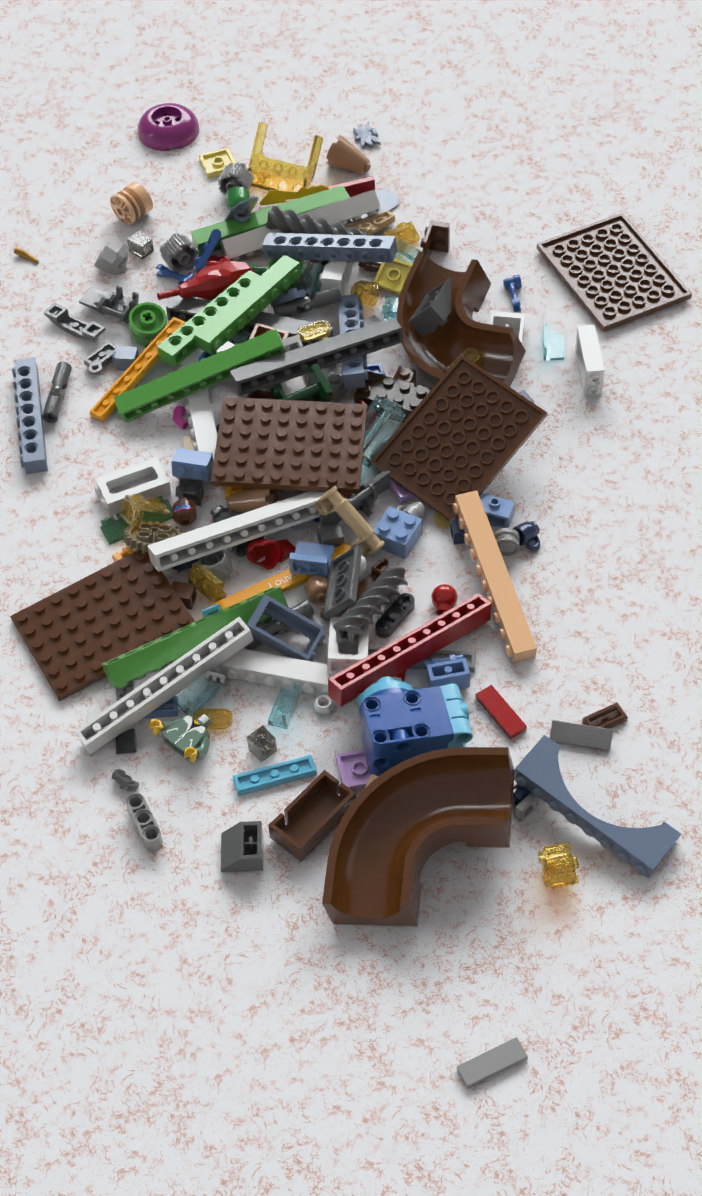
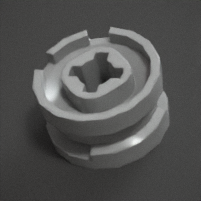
M501 528L494 533L502 556L514 555L519 551L520 535L516 530Z

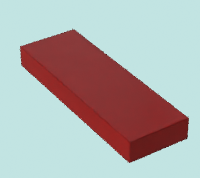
M372 176L329 186L327 189L343 185L349 197L375 190V179Z
M492 685L475 694L478 702L509 739L527 730L526 724Z

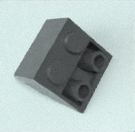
M262 821L239 822L221 833V872L263 871Z

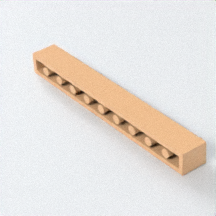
M478 491L456 495L453 510L459 516L458 523L460 529H464V540L466 545L470 546L471 559L476 562V573L482 578V589L484 592H487V600L492 603L491 608L494 611V622L499 624V635L501 640H505L506 654L508 657H511L513 663L535 658L536 644Z

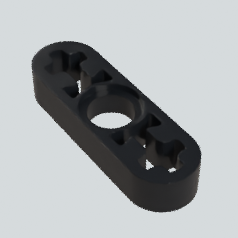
M409 593L399 595L375 624V633L378 637H390L415 607L413 595ZM399 613L400 617L392 618L390 614Z

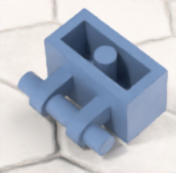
M450 654L448 657L439 659L434 657L431 660L424 661L429 687L443 686L451 683L457 684L459 689L470 687V672L463 654Z

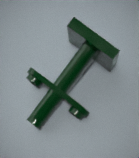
M315 364L311 366L307 387L286 396L280 385L275 384L271 388V394L273 398L277 397L278 400L331 402L333 390L319 365Z

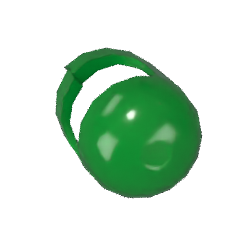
M238 186L226 192L228 210L237 203L250 198L249 191L246 188Z

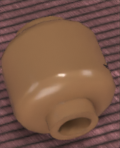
M313 575L308 578L304 585L307 596L313 603H323L326 600L328 581L324 576Z

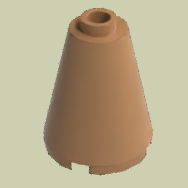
M339 135L336 138L338 139L337 143L333 142L327 153L326 159L328 161H326V164L359 174L368 173L371 168L370 160L344 136Z
M249 488L231 494L230 498L227 499V506L232 512L243 514L276 503L277 500H280L278 489Z

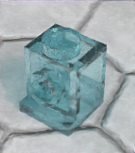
M385 296V305L382 306L381 314L384 315L383 320L394 317L397 321L399 298Z

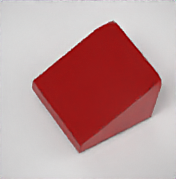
M287 539L276 541L280 547L279 562L281 563L290 557V553H295L296 547Z

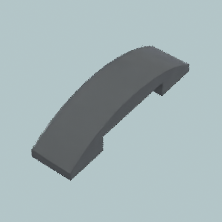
M57 303L52 304L44 311V315L55 325L81 339L95 340L106 330L104 326L94 321L87 323L69 314L67 308Z

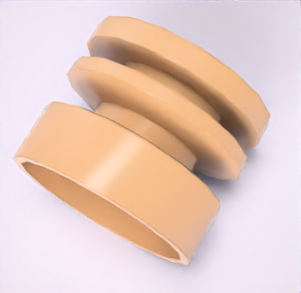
M138 182L130 183L110 198V205L114 214L126 225L133 224L153 209V202L149 193Z

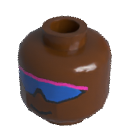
M181 498L173 504V520L177 524L188 526L196 521V504L188 498Z

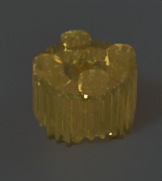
M570 842L544 846L543 850L538 851L539 864L542 863L544 873L542 878L546 887L556 889L579 883L577 873L575 872V869L579 868L577 856L571 855L572 848Z

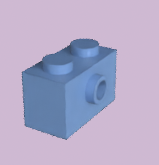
M482 493L479 497L490 525L499 528H509L515 514V502Z

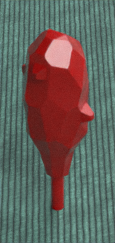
M224 258L222 263L200 270L193 278L178 285L177 289L157 293V298L161 300L179 295L181 298H200L213 301L249 270L254 273L256 272L245 262L229 261L227 258Z

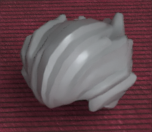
M225 550L200 557L196 563L197 573L215 584H218L219 580L222 582L230 579V573L233 572L231 561L233 557Z

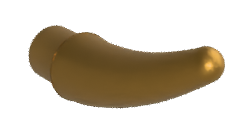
M15 248L14 253L19 255V257L39 263L38 259L25 250Z

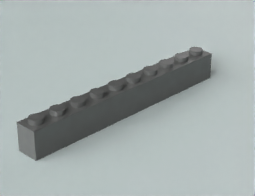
M179 295L171 297L166 306L168 320L175 317L187 322L211 301L197 298H181ZM260 312L243 329L236 333L251 336L255 324L259 323L289 332L288 338L299 335L303 347L334 337L333 326L266 312Z
M392 317L230 370L232 386L238 395L242 396L310 373L311 366L318 364L320 369H324L404 342L402 327Z

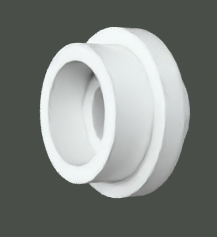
M320 695L314 702V708L320 714H328L334 708V701L328 695Z

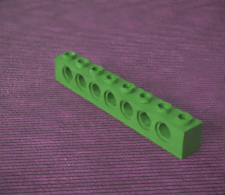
M249 270L231 284L224 292L219 294L213 301L208 303L201 311L196 313L157 346L159 359L173 368L179 365L198 349L194 334L260 276Z

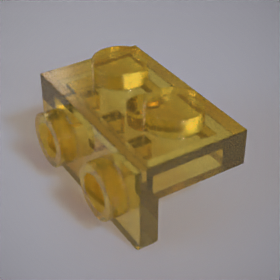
M411 221L408 223L402 222L393 230L389 228L382 235L395 236L398 250L420 239Z
M199 562L193 563L187 582L195 584L196 589L213 603L226 598L227 593L223 591L225 583Z

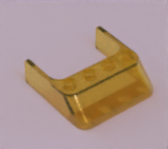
M259 122L248 171H251L250 173L254 176L251 186L268 191H298L301 186L308 188L315 176L323 137L314 136L308 165L304 167L265 157L263 145L268 124Z

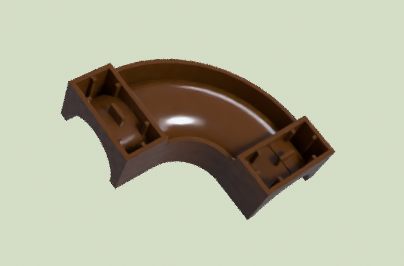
M418 252L401 289L397 306V322L402 327L404 342H402V345L423 377L435 386L462 354L510 387L526 350L513 328L472 320L473 311L479 312L491 286V282L479 261L471 259L466 272H457L436 264L424 252ZM450 278L452 280L451 312L447 317L448 321L443 326H437L433 333H427L422 337L408 321L427 293Z
M460 747L431 751L403 761L373 780L349 806L336 829L330 846L322 904L332 923L344 925L418 926L421 897L420 874L426 861L440 848L456 842H466L467 847L510 848L515 770L509 747Z

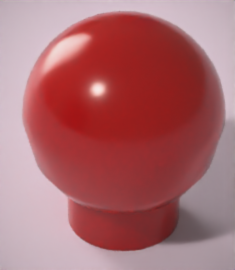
M441 584L432 591L431 599L436 607L435 613L441 615L456 605L458 595L452 586Z

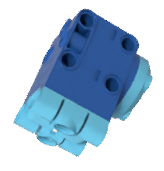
M382 677L356 698L362 722V744L365 749L370 775L380 776L399 763L424 753L447 748L466 747V743L473 738L469 724L468 707L462 701L457 684L451 683L414 690L408 683L394 680L392 677Z

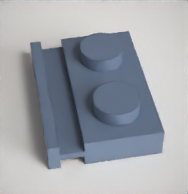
M297 288L288 290L286 295L285 292L281 293L270 304L271 307L309 296L311 292L309 288L297 291Z

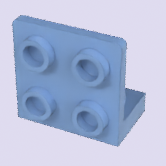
M298 541L295 553H290V573L328 577L334 546Z

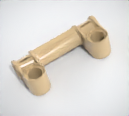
M336 486L328 490L315 503V508L322 515H328L333 511L338 513L359 538L351 548L356 545L362 547V555L364 557L375 553L385 544L383 540L381 541L375 535L374 529L364 520L348 499L342 497L337 491Z

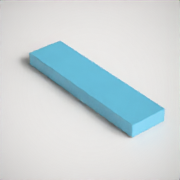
M312 755L233 775V781L238 796L315 776L317 775V770Z

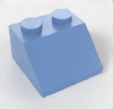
M177 448L171 460L172 476L177 479L211 484L213 453Z

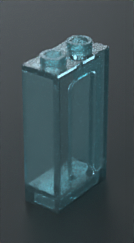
M376 396L367 409L362 465L368 468L372 465L370 463L372 458L390 439L407 415L401 410L403 408L401 405L391 402L385 397L381 399Z

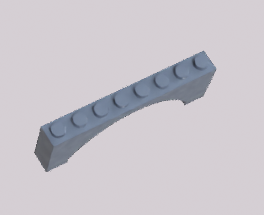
M543 735L515 768V782L522 787L525 786L534 797L542 799L552 810L558 811L565 816L568 822L576 824L586 835L599 841L602 847L610 849L621 861L629 863L639 874L649 878L675 846L681 833L666 822L653 827L628 828L604 822L588 813L571 796L562 779L558 762L561 746Z

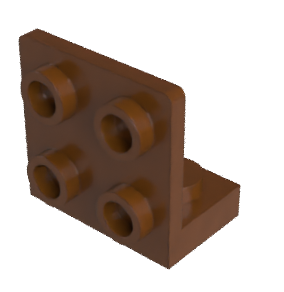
M431 220L429 227L425 228V238L421 239L420 245L423 248L422 252L429 258L432 250L449 252L450 223Z

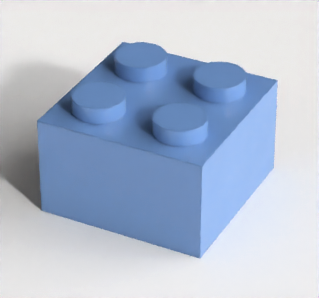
M389 506L374 528L375 535L385 542L380 549L406 559L423 533V519Z

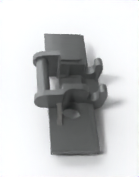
M120 286L116 287V293L111 292L110 294L90 287L79 300V303L95 309L102 315L106 313L128 324L130 311L138 305L139 294L133 292L131 299L123 296V288Z
M390 471L381 472L367 483H362L360 493L348 499L357 511L364 512L368 517L373 514L370 509L374 508L377 496L390 488ZM336 511L328 515L320 514V526L335 524L343 520Z

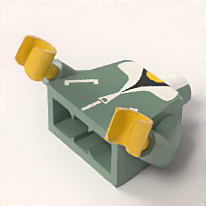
M202 714L197 720H194L189 715H185L182 718L161 722L158 719L150 721L148 728H154L152 733L158 735L159 732H162L164 742L189 763H194L197 758L208 753L210 736L206 727L211 723V720L205 714Z

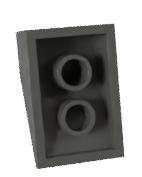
M450 278L427 293L408 321L422 337L427 333H433L437 326H443L448 321L447 317L451 312L452 280Z

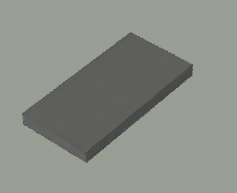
M359 545L354 546L331 561L323 617L327 620L356 603L362 547Z

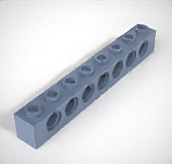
M267 233L262 244L264 255L267 259H280L285 255L298 260L393 262L398 250L395 236Z
M358 294L342 296V301L338 302L340 334L364 327L362 300H358ZM367 355L342 362L345 390L366 387L365 380H369Z
M32 357L14 360L15 367L12 368L13 377L16 378V380H13L14 389L17 390V392H14L15 401L18 403V405H15L16 414L19 415L16 420L17 426L20 428L17 432L19 441H22L19 444L20 454H23L20 457L21 467H25L26 474L48 471L36 359Z

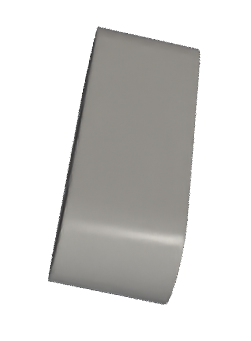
M140 793L130 794L126 799L129 816L145 848L151 852L158 851L163 845L160 828L143 795Z

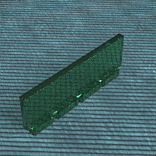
M162 496L149 500L151 506L144 502L132 507L134 513L127 509L116 514L118 520H115L113 516L101 520L102 526L100 529L109 545L124 539V530L129 525L135 526V523L141 524V521L145 523L149 521L155 523L158 521L161 524L173 519L172 506L167 499L164 500Z

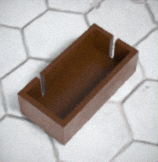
M324 770L284 809V814L280 813L268 825L270 838L299 861H302L340 823L349 806L356 799V793L343 783L339 785V780Z

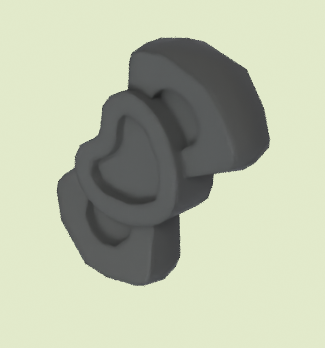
M117 769L112 773V779L120 784L121 789L125 788L130 792L138 789L139 782L133 781L131 776L126 775L124 770Z

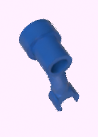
M158 264L156 269H159L156 273L157 276H168L179 280L178 285L195 276L191 272L186 276L169 270L163 264Z
M518 274L513 275L512 278L503 279L504 289L509 288L514 312L521 311L520 300L516 292L517 288H522L521 278Z

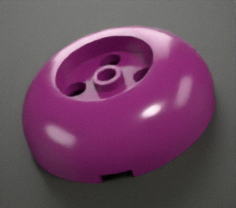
M163 103L151 107L142 115L138 123L140 141L145 146L158 151H169L170 148L176 147L178 149L184 148L191 144L199 134V123L195 114L187 107L176 103Z

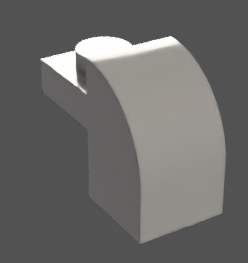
M123 244L118 252L105 246L98 255L94 266L105 273L119 274L123 272L128 261L129 254L127 252L129 246Z

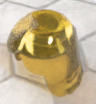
M359 280L353 284L350 295L358 294V300H362V305L374 307L380 294L379 284L377 282Z

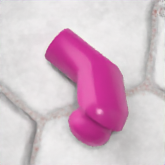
M177 406L173 410V421L184 430L189 426V423L183 419L185 415L183 412H186V409L183 406Z

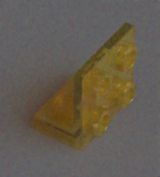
M133 494L132 496H125L120 516L130 527L138 528L139 523L143 520V511L169 516L171 512L158 498L150 497L145 499L141 495Z

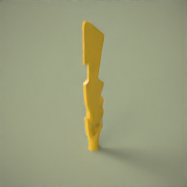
M320 184L316 187L312 185L310 188L301 186L298 191L269 190L260 201V205L285 203L288 199H298L328 190L327 187L333 185L324 186Z

